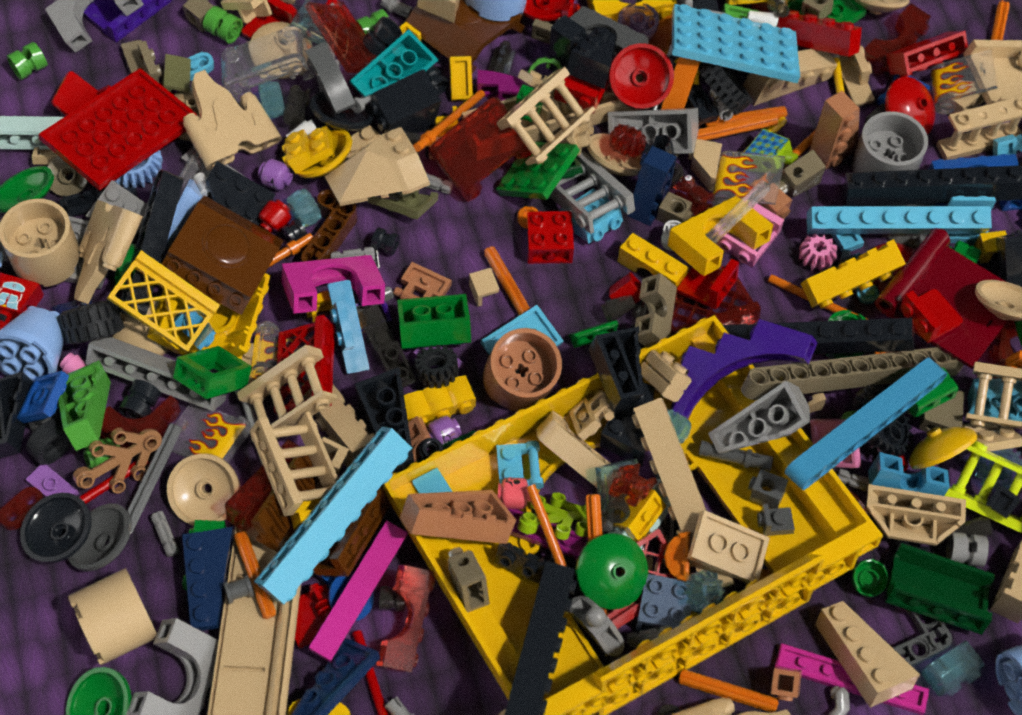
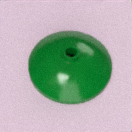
M36 166L23 170L6 180L0 186V212L7 213L13 206L26 200L44 199L54 182L52 170L46 166Z
M608 533L593 538L584 546L576 563V579L582 594L604 609H621L635 602L642 594L648 578V563L644 552L634 540L622 534ZM618 567L621 569L620 576L616 575V569Z
M97 667L87 671L77 680L69 694L66 715H126L131 703V691L128 682L120 672L111 668Z

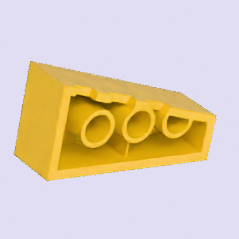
M893 239L886 242L878 250L875 247L860 255L857 259L853 257L839 264L837 268L834 266L804 280L801 286L811 307L814 308L819 305L822 309L833 303L832 299L840 297L841 300L853 295L852 290L860 288L863 291L872 287V282L879 279L880 282H884L892 278V273L906 263Z

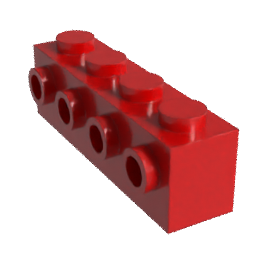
M794 10L787 11L786 14L778 18V28H789L796 31L797 46L847 57L860 51L862 27L854 26L852 22L839 23L835 22L833 18L819 19L817 15H800L798 11Z
M966 31L945 32L886 54L890 75L899 74V77H906L912 75L914 71L928 69L927 66L942 64L943 60L958 58V55L964 53L968 48Z

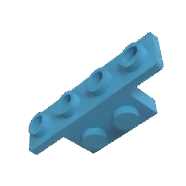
M350 280L329 283L327 288L332 306L330 315L332 322L336 324L337 332H335L337 345L341 347L346 373L352 374L369 370V363Z

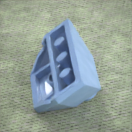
M189 179L177 204L161 263L195 206L202 198L194 180Z

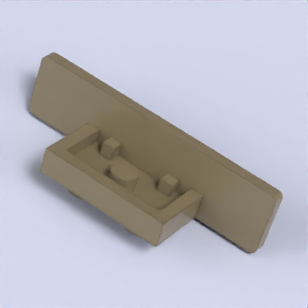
M136 40L121 44V49L131 74L141 68L159 83V77H162L159 64L155 65L154 51L148 48L147 42Z

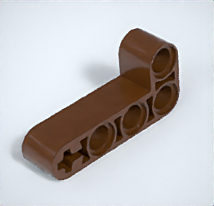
M323 190L318 194L319 213L326 220L301 255L302 262L331 259V253L339 249L357 223L356 203L340 206L332 190Z

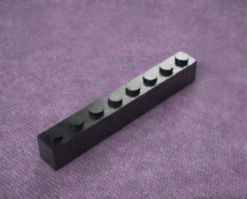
M1022 165L846 173L844 183L846 206L949 203L951 197L960 195L965 197H995L996 201L1022 200Z
M912 318L774 323L812 335L817 341L813 354L914 351V325ZM757 324L723 325V327L729 334L750 341L751 330Z
M549 561L545 562L504 715H544L548 700H544L543 696L550 693L553 679L548 678L549 673L554 674L558 658L553 656L554 652L558 654L560 652L563 638L558 636L559 633L564 634L568 618L563 616L564 613L569 614L573 600L568 598V595L574 594L577 580L573 579L575 571L573 568Z

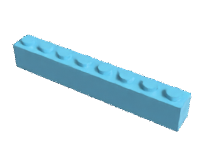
M812 206L807 211V234H929L935 228L943 229L948 234L986 233L992 228L991 206Z
M381 427L254 582L279 603L285 604L292 600L297 593V588L302 582L307 581L312 576L314 567L328 556L332 545L343 538L346 532L345 529L350 523L355 522L360 517L363 507L374 500L377 495L376 491L382 484L387 483L391 479L392 472L407 459V453L412 447L392 428Z

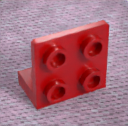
M527 212L528 264L572 263L574 254L572 212Z
M731 259L726 266L723 265L721 269H717L706 276H703L692 267L677 287V293L717 309L738 279L739 262Z

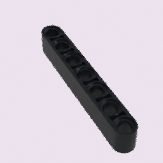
M163 169L156 175L131 264L140 251H143L161 264L183 185L182 177ZM134 268L130 274L132 284L144 282L143 274ZM150 285L151 294H153L155 285ZM145 286L133 288L136 300L148 298ZM129 288L123 290L121 301H131ZM149 302L137 304L138 312L146 315ZM120 307L118 308V311L120 313L131 316L130 314L122 310Z

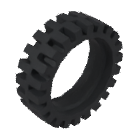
M705 62L699 65V72L706 83L710 85V88L716 93L718 98L733 113L738 115L753 102L745 87L742 86V83L729 68Z

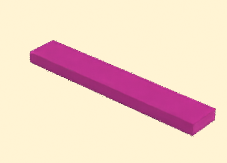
M389 521L385 522L308 650L329 662L332 661L407 537L408 532Z
M781 643L775 667L802 670L801 678L830 687H843L849 693L862 696L839 661ZM914 685L912 690L882 703L923 715L930 689Z

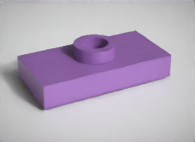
M40 465L25 479L29 485L44 497L55 493H71L76 496L79 494L77 489L47 465Z

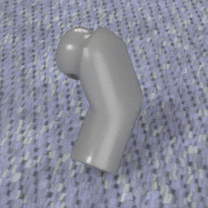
M835 686L830 692L832 699L835 700V707L828 715H846L850 710L849 693L845 688Z

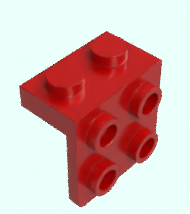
M267 0L272 14L270 16H256L242 29V35L251 40L253 34L260 27L272 22H286L298 27L297 9L293 5L286 4L281 0Z
M69 71L66 73L51 103L67 116L111 86L107 85L97 90L75 72Z
M571 75L564 79V85L582 110L591 106L597 109L609 85L608 79L605 89ZM555 90L554 100L567 104L558 90Z
M932 289L919 297L913 290L905 294L899 308L906 318L913 319L914 328L927 343L955 329L963 322L962 317L936 289Z

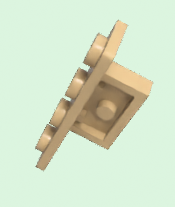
M860 45L859 53L849 57L839 55L843 82L851 100L857 106L873 103L875 100L868 84L872 67L869 61L866 62L864 48Z

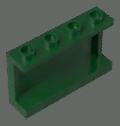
M900 543L891 560L886 603L982 635L992 621V613L988 611L989 588L995 579V575Z

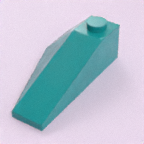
M408 29L352 78L349 83L365 98L417 71L425 70L426 72L438 59Z

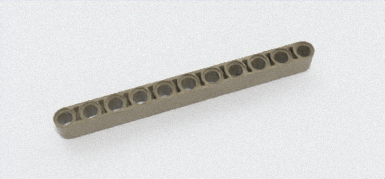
M938 347L914 351L810 361L809 365L793 363L757 367L749 371L741 386V392L748 399L758 400L785 381L798 386L802 394L865 387L872 384L895 383L928 357L940 367H944L950 376L957 375L965 364Z

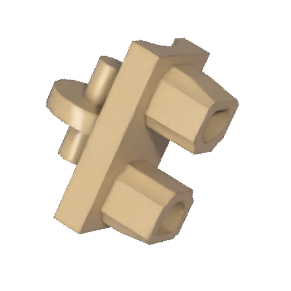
M589 120L583 125L579 124L560 143L576 144L580 149L578 155H581L582 148L590 146L592 142L590 135L594 133V128L591 121Z

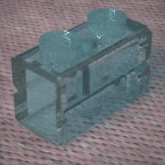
M965 640L928 664L921 673L939 697L946 693L952 696L962 689L960 684L966 680L972 683L982 675L980 670L985 666V663L975 653L969 642Z

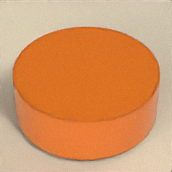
M525 206L519 210L518 223L520 226L528 229L527 212H539L535 207Z

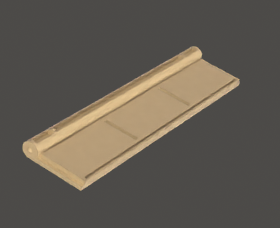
M241 492L234 535L241 531L247 532L262 572L278 552L255 540L258 532L251 521L270 493ZM235 538L233 540L228 583L241 580L247 575L235 543ZM301 585L297 588L295 597L285 604L279 603L272 598L276 609V616L269 619L263 618L255 594L251 598L245 596L233 600L232 604L228 603L225 594L208 715H286Z

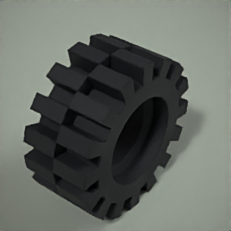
M436 345L434 349L432 346H428L429 350L424 348L421 350L422 354L418 353L416 355L415 368L417 377L424 386L429 384V388H434V385H437V388H442L441 384L448 386L449 381L453 383L455 377L459 375L457 355L453 349L448 350V346L441 348L440 345ZM434 365H444L440 368H430Z

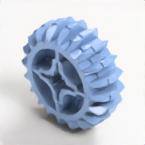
M158 150L120 176L115 182L120 186L123 185L124 188L130 186L137 188L138 185L145 187L146 182L152 184V178H156V175L162 169L163 159L161 151Z

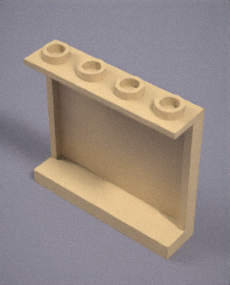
M973 40L964 51L963 55L987 105L1022 96V68L1017 63V57L1022 51V40Z

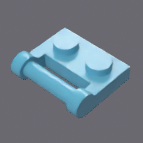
M532 440L521 444L496 445L499 483H502L505 477L524 478L521 454H529L531 478L526 479L528 486L535 484L537 490L544 487L543 478L540 477L538 458L540 444L538 441Z

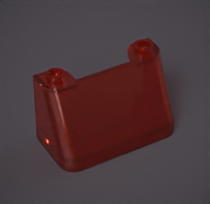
M497 97L487 100L436 140L429 148L430 155L467 202L480 195L482 190L480 182L510 158L515 156L518 159H526L532 155L514 129L508 127L501 130L496 124L509 112Z

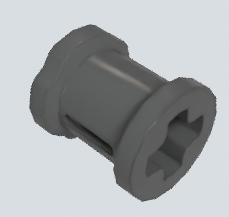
M245 575L241 580L231 583L223 582L229 604H232L233 600L245 596L254 597L248 575Z

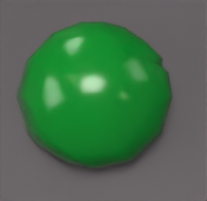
M874 559L859 561L852 569L850 576L854 589L866 597L880 595L887 588L889 580L885 566Z

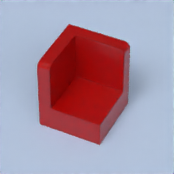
M630 272L610 287L609 297L624 312L641 300L639 297L642 283Z

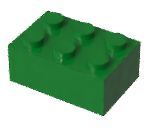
M466 294L397 300L402 349L471 343V324Z

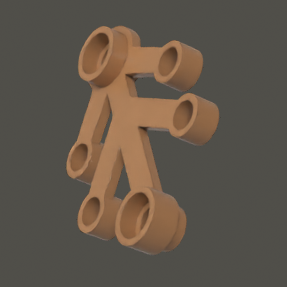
M122 428L114 429L111 433V438L116 444L121 445L126 441L135 444L125 448L103 444L99 440L93 441L89 446V450L94 457H101L104 454L113 457L93 469L88 467L78 468L73 474L74 482L80 488H90L93 486L96 478L118 466L114 478L109 482V487L116 494L122 493L126 488L124 478L132 457L140 453L137 463L131 468L130 473L135 480L141 481L146 472L145 466L150 453L157 450L162 443L160 433L154 429H145L140 434L128 432ZM123 433L121 438L116 439L118 434ZM101 446L99 451H94L96 447ZM142 470L139 475H136L137 471ZM117 483H121L119 487L114 488Z

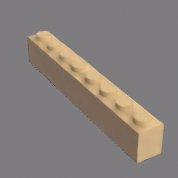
M658 398L633 408L635 414L632 415L636 428H641L644 434L641 442L645 451L651 452L653 458L650 461L651 468L655 475L658 473L662 481V483L658 484L664 498L668 496L671 506L667 507L673 521L677 520L680 529L676 530L677 534L691 532L692 543L699 514L701 511L707 510L664 400ZM690 560V567L695 566L698 576L695 577L697 586L700 591L704 590L705 594L735 583L733 577Z

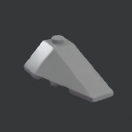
M698 108L608 112V132L611 135L640 142L644 145L645 143L653 144L657 135H667L671 137L674 154L694 153L699 130Z
M785 381L708 434L719 454L789 436L810 422L809 405L800 388Z

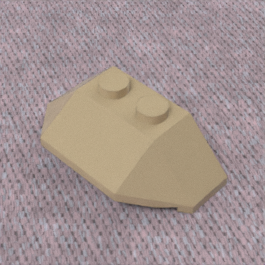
M868 484L866 509L887 538L937 546L965 523L966 499Z

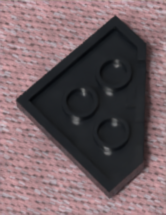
M218 161L205 181L208 190L210 189L213 201L258 226L261 222L258 218L259 212L276 195Z

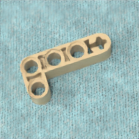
M552 411L537 427L538 439L604 494L608 495L624 477L621 472L617 474L618 469L572 432L568 427V423L558 413Z

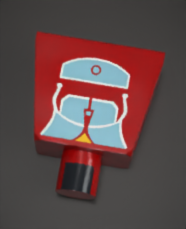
M0 272V319L9 323L26 311L29 306L36 307L44 294L39 283Z

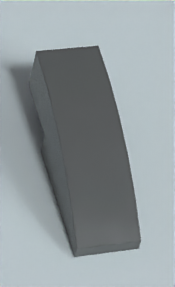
M323 42L305 50L307 61L335 114L355 106L351 92L327 44Z

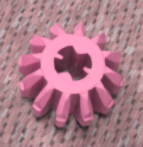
M816 233L812 237L807 236L804 242L800 244L799 259L804 260L803 266L810 265L811 271L815 268H818L820 272L824 267L829 269L837 258V245H833V238L825 239V234L821 237H818Z

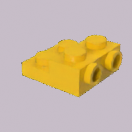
M328 126L317 128L309 135L304 129L291 133L285 139V144L282 145L283 152L285 153V156L282 158L288 168H292L297 174L333 155L332 133Z

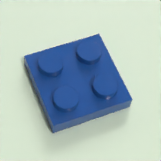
M58 371L36 377L16 419L23 423L50 418L56 412V404L66 390V382L69 375L63 371Z

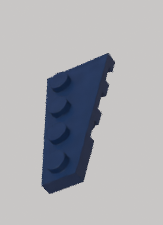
M233 527L182 534L190 624L200 631L216 629L219 625L223 600V582L226 581V569L230 556Z
M345 638L332 661H327L328 664L324 670L317 673L314 678L316 683L312 689H307L292 715H328L379 661L380 655L378 651Z

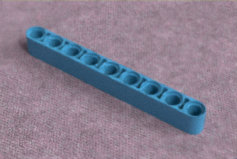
M930 357L926 358L793 460L784 473L802 490L807 489L935 389L945 379L947 372Z

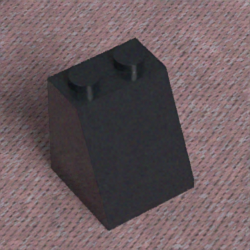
M420 70L374 92L369 103V110L375 116L378 128L383 134L401 127L406 135L434 128L441 100L425 70Z
M1022 232L995 237L1001 279L1022 287Z

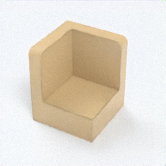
M491 268L469 274V286L478 307L482 306V297L499 292V286Z

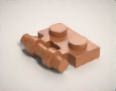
M411 262L401 278V283L406 285V288L396 287L393 295L400 299L421 298L413 294L416 290L423 293V297L445 296L452 285V280Z

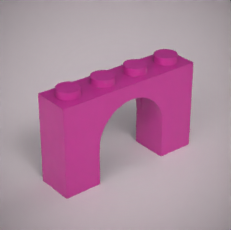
M371 255L282 264L281 283L294 314L317 311V290L315 287L344 280H350L352 289L356 292L362 306L384 304L385 283Z

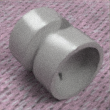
M953 532L947 539L946 558L960 563L966 561L969 566L984 567L989 549L987 536L971 534L970 537H967L966 533Z

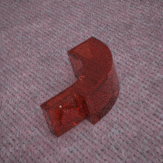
M170 395L150 415L139 419L123 417L112 407L108 406L105 409L100 436L112 440V431L116 428H122L125 431L138 434L145 429H154L163 437L168 423L175 421L181 412L178 401ZM123 433L118 434L116 439L121 438ZM126 441L120 447L128 448L135 443Z

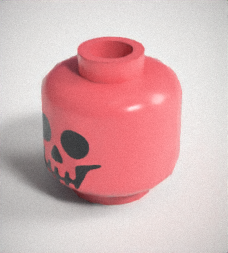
M505 477L502 483H498V498L507 509L523 510L527 506V501L531 502L526 489L528 487L527 480L525 478Z

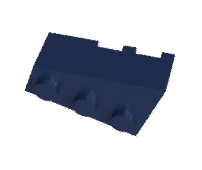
M654 146L651 147L648 154H643L633 194L635 211L628 214V217L651 227L658 214L659 206L667 193L670 192L677 156Z

